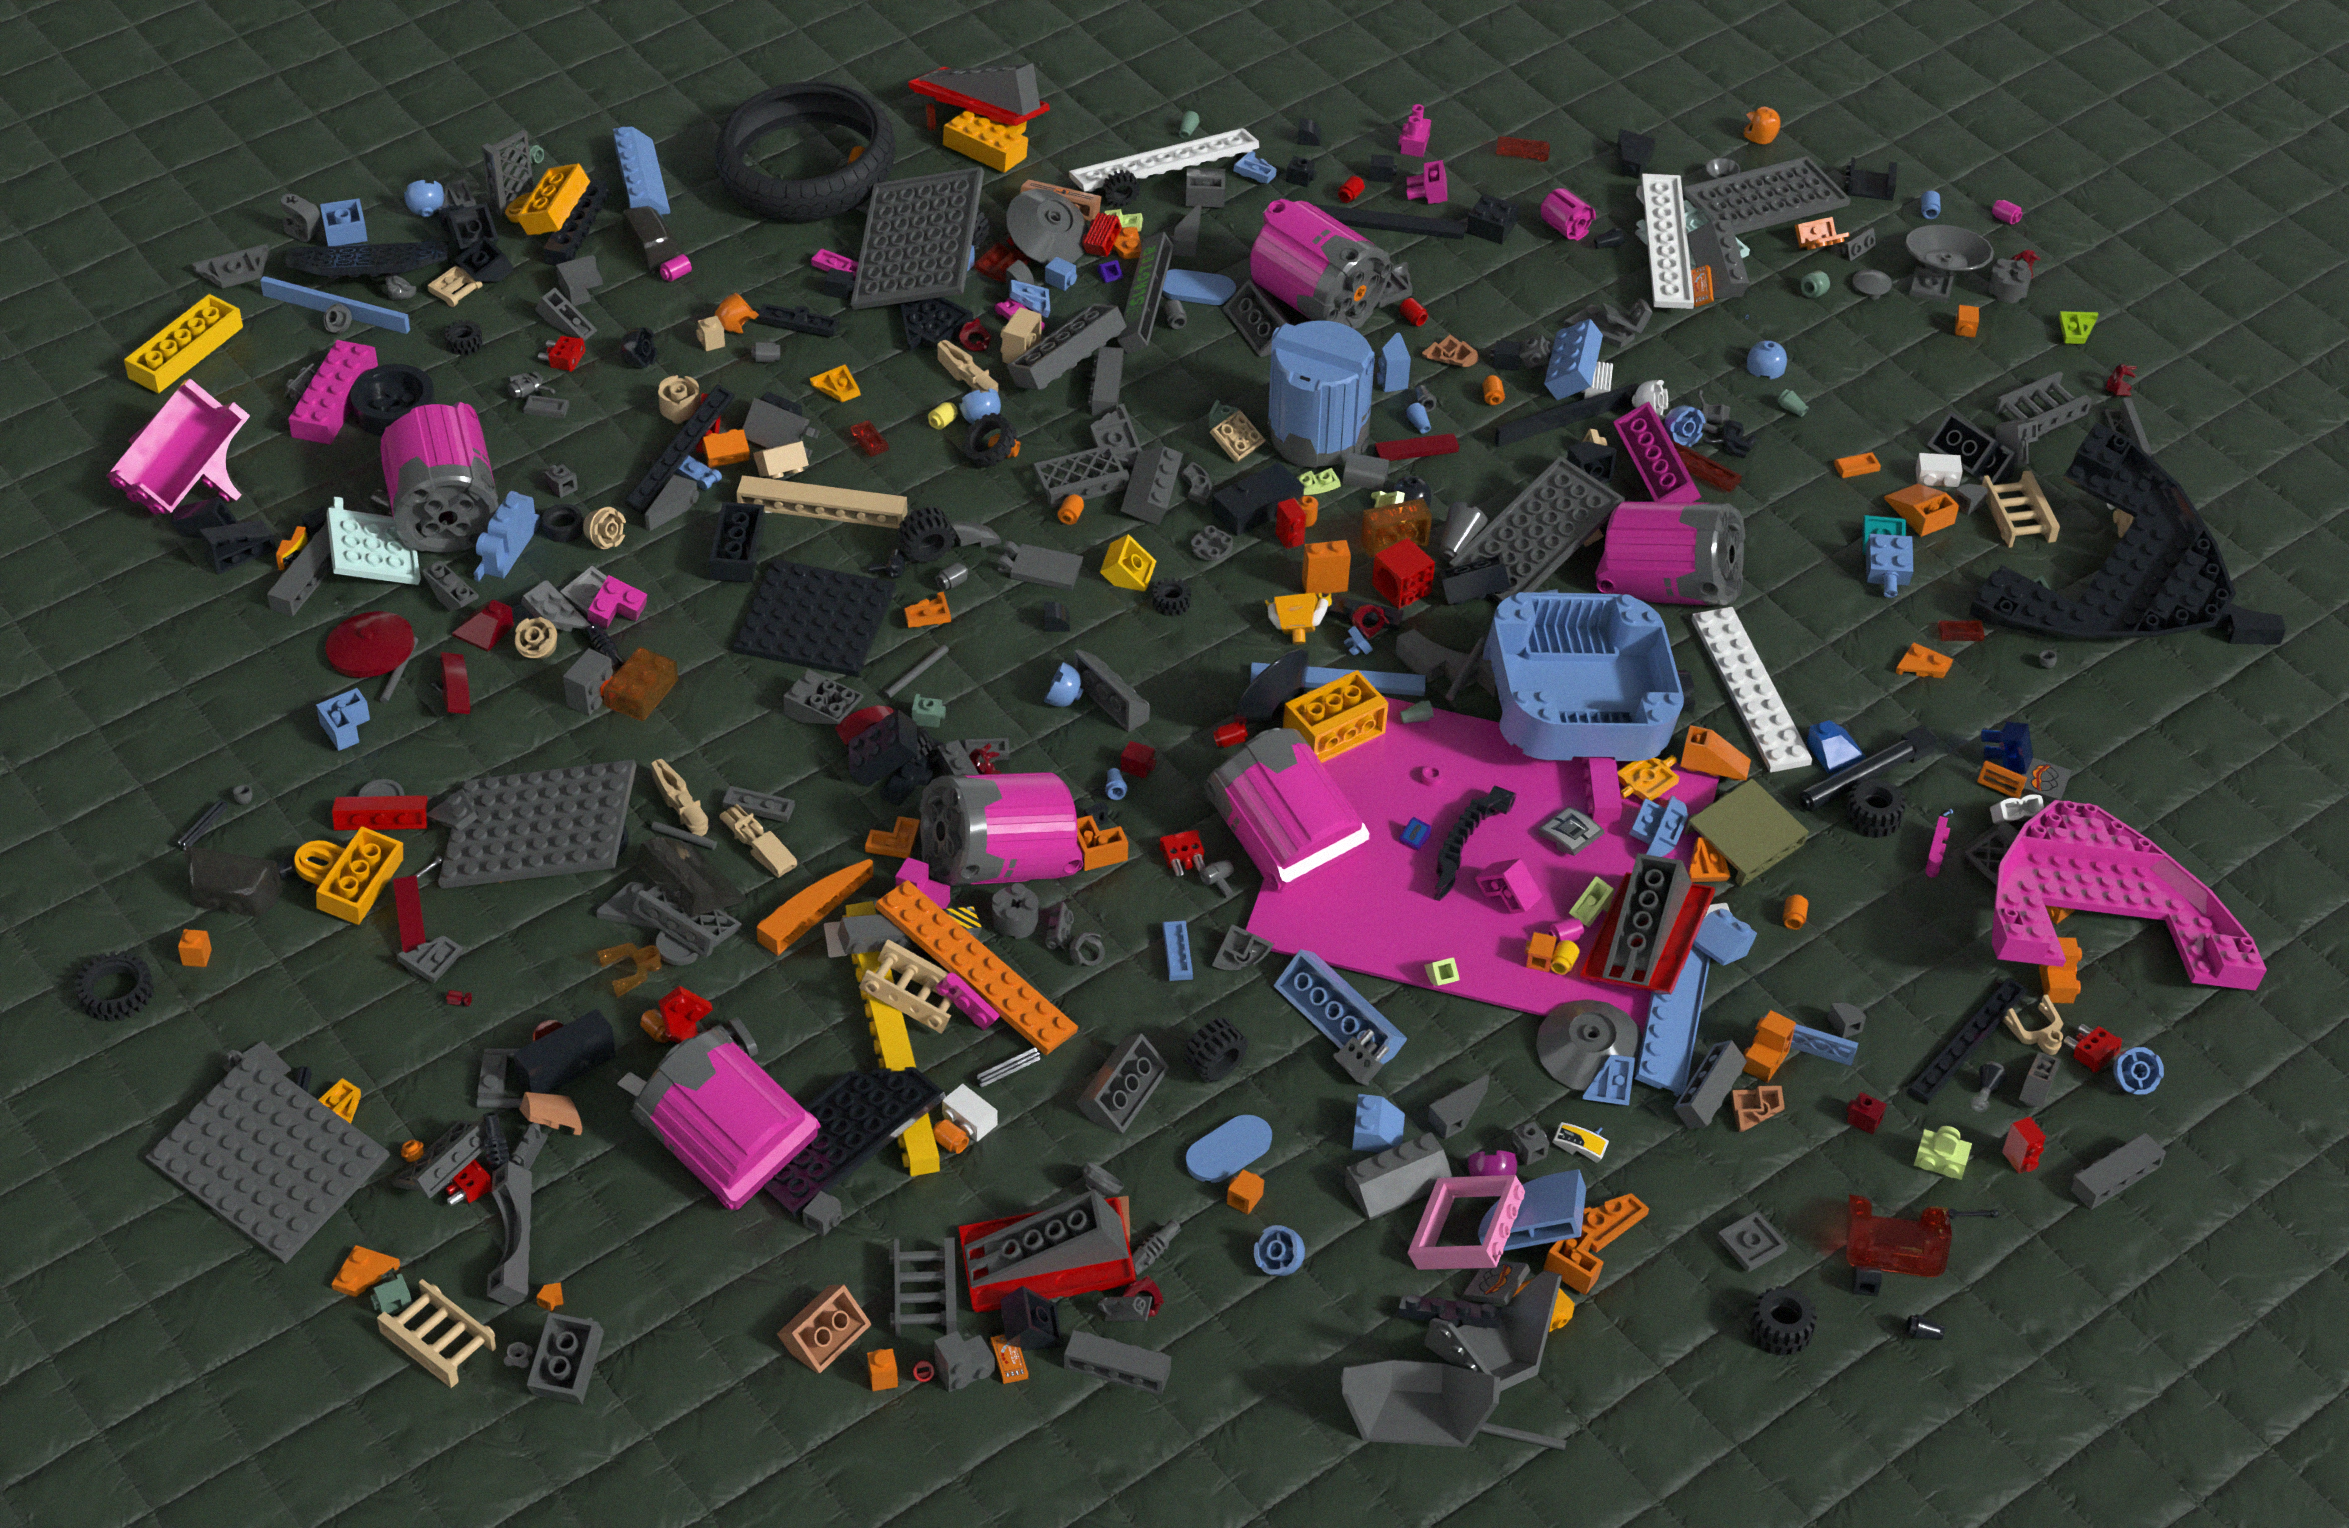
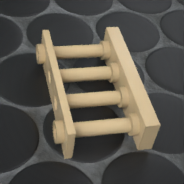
M2031 470L2023 471L2022 478L2018 483L1993 485L1989 476H1984L1983 483L1980 486L1988 489L1985 501L2001 531V537L2005 539L2008 547H2013L2015 536L2036 533L2044 535L2048 543L2056 542L2060 526ZM2020 491L2024 497L2000 499L1997 493ZM2027 505L2030 506L2032 511L2007 513L2004 507ZM2034 519L2037 520L2039 525L2014 528L2011 521Z
M888 939L877 959L882 964L876 973L870 970L866 971L859 988L942 1034L951 1017L946 1012L953 1001L946 995H941L944 999L937 1008L925 1000L931 991L939 994L936 991V985L949 973ZM890 968L903 974L896 985L884 979ZM911 979L923 985L917 996L904 990Z
M422 1279L419 1281L421 1297L397 1317H391L384 1311L377 1317L380 1333L452 1388L459 1382L457 1366L482 1344L492 1352L496 1349L495 1334L489 1326L481 1325L446 1298L436 1285H430ZM428 1303L438 1309L435 1314L415 1331H409L404 1327V1324ZM446 1317L456 1323L433 1345H427L421 1339ZM464 1330L474 1337L451 1359H445L439 1354L441 1350Z

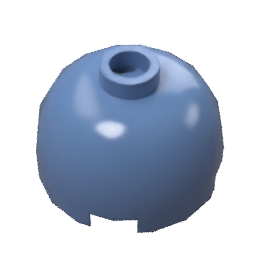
M425 180L413 182L407 186V191L404 192L406 205L411 212L429 217L439 211V206L442 207L443 187L436 181H434V184L425 183Z
M1761 341L1750 349L1747 356V369L1751 374L1759 378L1760 375L1770 376L1769 379L1780 377L1785 372L1787 355L1780 344L1773 341Z
M988 389L989 392L984 393L976 390L965 395L962 398L963 402L959 403L963 417L969 423L974 424L975 420L981 419L985 414L996 413L998 415L1001 409V402L996 390Z
M1687 405L1678 406L1667 414L1664 428L1674 444L1690 447L1702 437L1703 433H1701L1703 423L1705 424V418L1702 412L1696 408Z
M1062 662L1051 681L1050 692L1046 693L1044 702L1055 707H1066L1074 699L1078 701L1084 690L1080 688L1082 680L1078 671Z
M2132 1047L2123 1051L2116 1058L2113 1073L2117 1084L2123 1090L2132 1094H2148L2156 1089L2155 1087L2163 1078L2164 1068L2160 1057L2148 1048Z
M1273 1225L1265 1229L1259 1242H1256L1254 1245L1256 1264L1264 1272L1273 1276H1288L1294 1273L1302 1265L1305 1258V1247L1302 1238L1294 1230L1282 1225Z

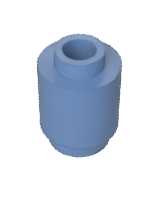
M1927 191L1921 195V213L1927 219L1936 218L1941 211L1940 195L1935 191Z

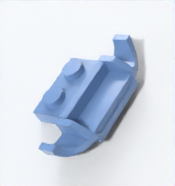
M1673 795L1669 797L1666 808L1645 798L1629 834L1649 844L1646 855L1665 856L1674 849L1689 814L1684 802L1676 799Z

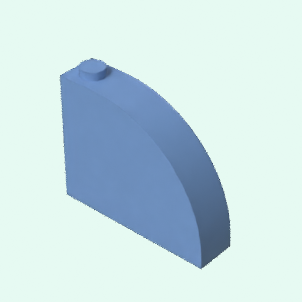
M1579 1169L1543 1176L1522 1185L1525 1190L1524 1199L1521 1201L1517 1217L1513 1222L1510 1236L1507 1238L1503 1251L1581 1237L1586 1186ZM1499 1200L1482 1219L1478 1231L1481 1245L1484 1242Z

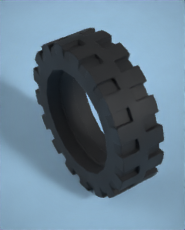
M985 414L981 419L975 420L973 426H969V431L963 437L965 440L962 442V447H964V454L978 467L989 468L990 465L993 467L999 461H1004L1006 455L1009 456L1012 452V447L1014 448L1016 444L1017 434L1015 433L1016 428L1002 414ZM1001 429V435L996 444L987 451L978 452V446L982 438L992 430Z

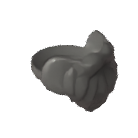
M389 273L386 275L385 281L389 299L403 301L416 294V286H411L405 279L389 275Z
M1088 931L1080 933L1071 941L1069 954L1076 965L1083 963L1087 966H1095L1103 960L1105 950L1100 942L1101 935ZM1085 940L1098 948L1099 955L1094 961L1086 960L1078 951Z

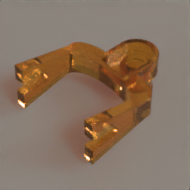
M625 943L597 951L602 967L607 966L623 955L630 956L637 965V973L635 975L612 981L617 998L645 982L648 978L647 969L654 972L662 966L659 949L653 945L638 950L632 943Z

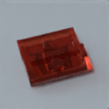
M998 242L975 263L974 268L990 278L1006 283V269L1018 260L1027 265L1031 259L1016 248L1011 252Z

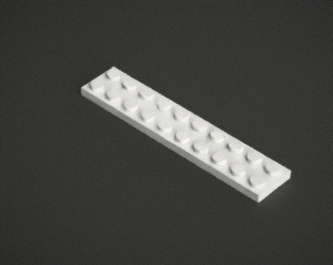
M1244 128L1071 170L1069 171V176L1083 191L1092 192L1096 188L1103 187L1105 178L1109 179V174L1113 176L1114 171L1120 173V170H1123L1125 173L1128 170L1136 178L1144 179L1149 175L1164 174L1169 170H1180L1185 166H1196L1201 162L1216 161L1221 157H1233L1241 152L1248 153L1253 149L1259 148V141Z
M1642 174L1641 181L1654 307L1693 309L1694 296L1681 176Z
M1733 607L1692 614V622L1769 772L1811 765L1812 758Z

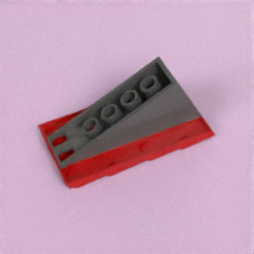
M1033 63L956 69L944 66L908 82L909 88L913 92L935 97L936 101L963 107L968 112L988 116L989 120L1017 126L1050 110L1049 103L1039 100Z
M1637 853L1632 873L1626 872L1579 975L1580 978L1591 982H1602L1613 986H1624L1635 990H1646L1662 995H1671L1681 970L1685 966L1702 921L1707 914L1715 888L1693 884L1682 860Z
M1095 1189L1044 1211L959 1226L972 1308L976 1312H990L1001 1309L1000 1300L1021 1286L1047 1299H1052L1060 1296L1069 1297L1094 1290L1103 1291L1137 1281L1121 1202L1117 1197L1103 1199Z

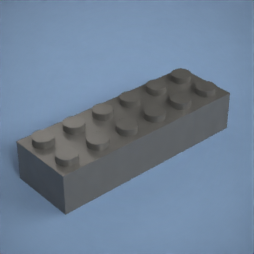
M1094 303L1009 363L1007 368L1015 385L1026 389L1042 390L1048 386L1049 382L1060 378L1067 369L1074 368L1081 359L1089 357L1095 349L1105 346L1109 339L1120 335V331L1126 328V324L1118 306Z

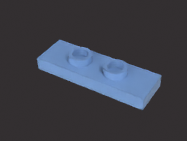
M1186 921L1163 922L1162 929L1169 981L1193 980Z

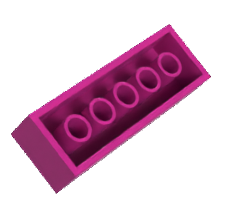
M336 340L289 417L293 438L328 445L332 444L352 410L350 391L353 383L363 373L378 366L375 347Z
M1649 401L1613 422L1655 502H1694L1701 498L1699 491Z

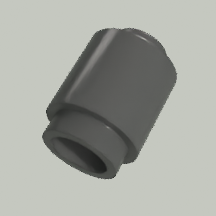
M1178 300L1168 301L1163 306V312L1168 324L1174 329L1183 328L1187 322V315L1181 302Z
M756 342L755 346H751V358H755V362L762 363L780 361V345H775L774 342Z
M955 562L939 571L935 580L941 590H951L967 580L968 571L963 564Z

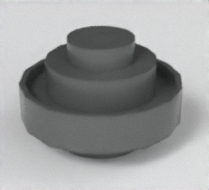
M342 304L331 305L324 315L326 329L335 334L344 333L351 324L352 316L349 308Z

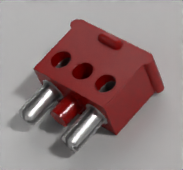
M560 336L558 341L547 340V354L539 353L538 359L549 361L551 368L572 372L586 351L583 338Z
M1198 830L1160 838L1159 850L1164 855L1168 869L1174 868L1176 876H1179V874L1180 876L1183 875L1184 872L1181 867L1183 865L1185 869H1191L1193 867L1192 863H1195L1198 871L1205 867L1203 863L1204 849Z
M2084 1024L2079 1026L2078 1030L2081 1033L2077 1035V1041L2069 1036L2064 1039V1043L2075 1050L2074 1058L2091 1068L2094 1073L2120 1053L2122 1038H2117L2102 1027L2098 1026L2092 1030Z
M474 1159L441 1189L448 1186L446 1191L449 1195H452L447 1199L450 1206H453L462 1199L471 1203L488 1191H492L491 1176Z

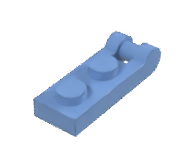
M688 456L676 472L686 479L696 481L697 486L703 490L709 489L713 482L717 483L722 479L721 473L718 470L710 469L691 456Z

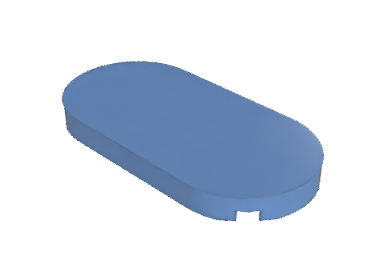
M1172 269L1167 271L1162 293L1163 296L1172 300L1223 305L1225 301H1230L1236 294V285L1233 280L1224 275Z
M1254 1115L1237 1116L1190 1146L1186 1154L1187 1170L1192 1177L1202 1182H1205V1180L1211 1181V1183L1223 1181L1269 1150L1272 1141V1130L1268 1123L1260 1117Z

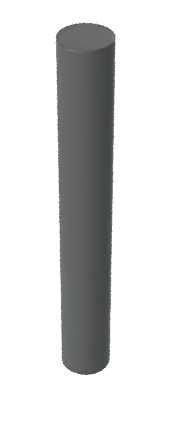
M656 821L653 822L651 827L654 831L715 850L717 846V841Z

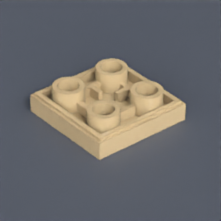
M1240 409L1210 431L1211 435L1235 463L1242 460L1266 441Z

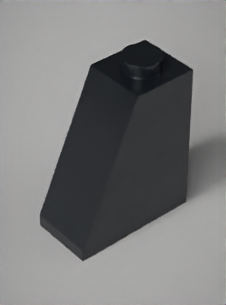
M1623 129L1619 130L1617 151L1621 175L1639 180L1654 154L1656 139Z
M220 497L177 507L171 523L182 537L202 539L200 529L239 523Z

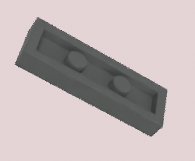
M733 786L729 787L723 800V808L725 809L738 804L747 814L753 813L756 816L782 822H788L795 807L794 800Z

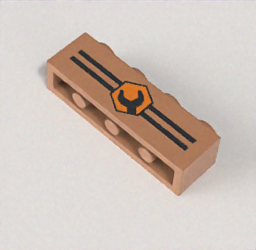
M1029 179L1021 186V192L1038 188L1051 190L1068 198L1081 211L1084 219L1088 221L1095 219L1100 210L1101 196Z

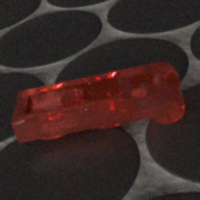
M1498 136L1496 154L1538 158L1541 162H1546L1549 159L1550 144L1546 141Z

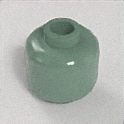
M1819 270L1808 273L1801 280V290L1809 298H1817L1825 294L1830 287L1827 274Z

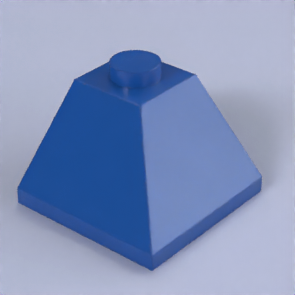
M1828 720L1810 726L1807 746L1828 774L1846 769L1866 758L1848 732L1836 723Z

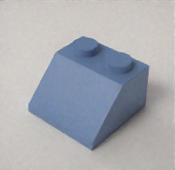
M1396 333L1382 348L1381 357L1378 359L1380 372L1377 373V381L1379 385H1382L1384 392L1408 389L1411 358L1400 333Z
M1720 908L1710 912L1703 919L1693 945L1724 966L1747 956L1757 933L1751 929L1750 925L1733 917L1730 911Z
M1358 1094L1352 1150L1382 1153L1401 1145L1405 1114L1382 1096Z

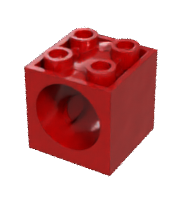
M1406 538L1375 554L1372 585L1397 609H1400L1432 592L1435 562L1413 541Z

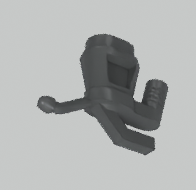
M536 371L532 372V376L527 373L509 376L510 384L507 385L509 394L515 399L518 397L524 398L540 389L555 394L553 388L541 386L543 377Z
M1699 389L1697 394L1702 407L1698 410L1702 412L1705 418L1702 430L1717 435L1719 427L1708 424L1707 421L1720 425L1726 423L1730 416V406H1725V404H1706L1702 398L1703 391Z

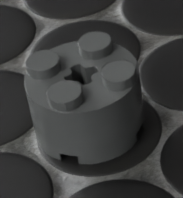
M1998 259L1992 269L1988 285L1989 293L1996 295L1997 300L2005 303H2016L2021 298L2024 299L2027 296L2032 277L2028 263L2022 260Z
M1015 883L1012 886L999 890L993 895L992 922L995 931L1006 938L1009 935L1015 936V939H1021L1031 935L1036 930L1038 923V898L1031 890L1025 888L1023 884Z

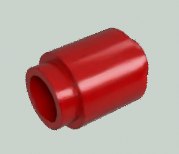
M1350 176L1339 188V199L1344 203L1354 201L1365 188L1363 180L1357 176Z
M1409 298L1401 302L1399 313L1411 324L1421 326L1426 322L1428 318L1426 309L1417 301Z
M1238 722L1220 726L1218 730L1213 731L1219 748H1227L1245 742V737L1248 736L1245 725H1240Z

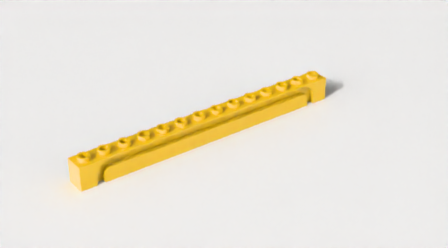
M873 901L846 905V915H843L842 918L877 915ZM881 952L851 954L853 964L858 965V968H855L858 982H862L867 970L876 973L882 964L877 960ZM890 968L884 979L894 984ZM860 989L862 1000L866 999L867 1004H864L866 1017H871L872 1021L869 1022L871 1036H876V1040L873 1041L875 1053L881 1056L878 1059L879 1069L891 1068L892 1071L905 1070V1067L916 1068L902 1012ZM926 1113L897 1137L899 1148H904L905 1153H902L904 1168H909L910 1176L940 1171L939 1154L929 1115Z

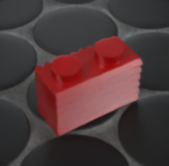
M1097 213L1095 219H1092L1090 222L1088 233L1084 234L1082 238V244L1086 253L1108 257L1119 236L1120 230H1122L1118 216Z
M1295 498L1279 502L1277 507L1276 535H1278L1277 538H1279L1286 549L1302 545L1305 540L1304 531L1307 514Z
M2032 1117L2024 1118L2010 1125L2011 1127L2009 1128L2010 1130L2008 1131L2009 1133L2002 1151L2019 1174L2036 1169L2039 1165V1156L2044 1150L2043 1144L2046 1135H2043V1132L2040 1131L2041 1128L2034 1124L2035 1121L2032 1120Z

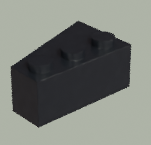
M262 520L200 529L206 560L217 575L276 550L274 536Z

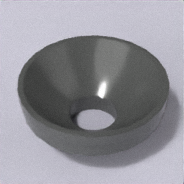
M1715 158L1707 162L1705 174L1709 180L1718 179V177L1740 173V167L1731 159Z
M1086 1162L1083 1168V1177L1086 1180L1085 1185L1089 1190L1095 1189L1101 1197L1105 1198V1196L1119 1194L1124 1188V1184L1112 1174L1091 1162Z

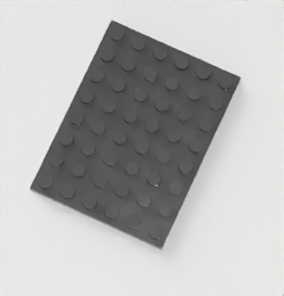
M982 167L874 184L851 300V306L854 310L963 294L984 177Z
M634 759L465 780L462 789L468 795L478 819L461 831L451 829L438 881L441 889L615 868L637 766Z
M249 1052L146 1156V1159L286 1264L376 1171L390 1154L388 1150L255 1054Z

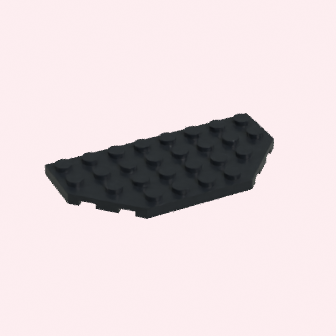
M449 241L290 247L285 261L287 267L321 276H328V278H338L340 275L359 277L360 274L379 276L381 273H389V275L396 276L402 272L420 269L424 266L447 260L450 246Z
M905 1067V1070L892 1071L891 1068L873 1069L871 1073L860 1074L858 1071H848L803 1107L821 1125L818 1129L817 1137L775 1174L771 1180L764 1184L766 1193L796 1219L820 1191L827 1194L946 1098L944 1091L915 1067Z

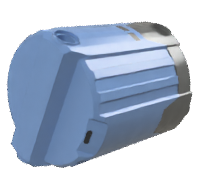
M1310 321L1296 326L1285 323L1280 328L1277 327L1271 341L1268 432H1270V439L1275 448L1282 454V457L1293 462L1299 468L1336 465L1345 462L1349 452L1356 454L1364 453L1369 443L1375 362L1374 352L1367 340L1353 328L1332 321Z

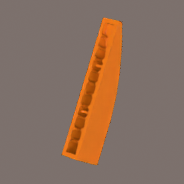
M868 859L831 874L807 887L782 906L777 907L774 913L758 924V942L777 956L780 955L873 877V861Z

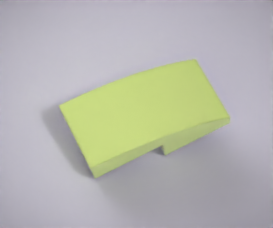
M1332 468L1316 475L1309 471L1296 477L1304 485V495L1319 494L1341 487L1340 481Z

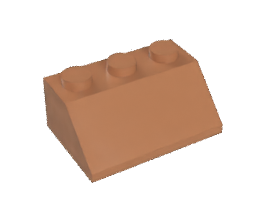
M844 1284L829 1285L784 1326L777 1335L793 1356L816 1373H821L872 1324Z

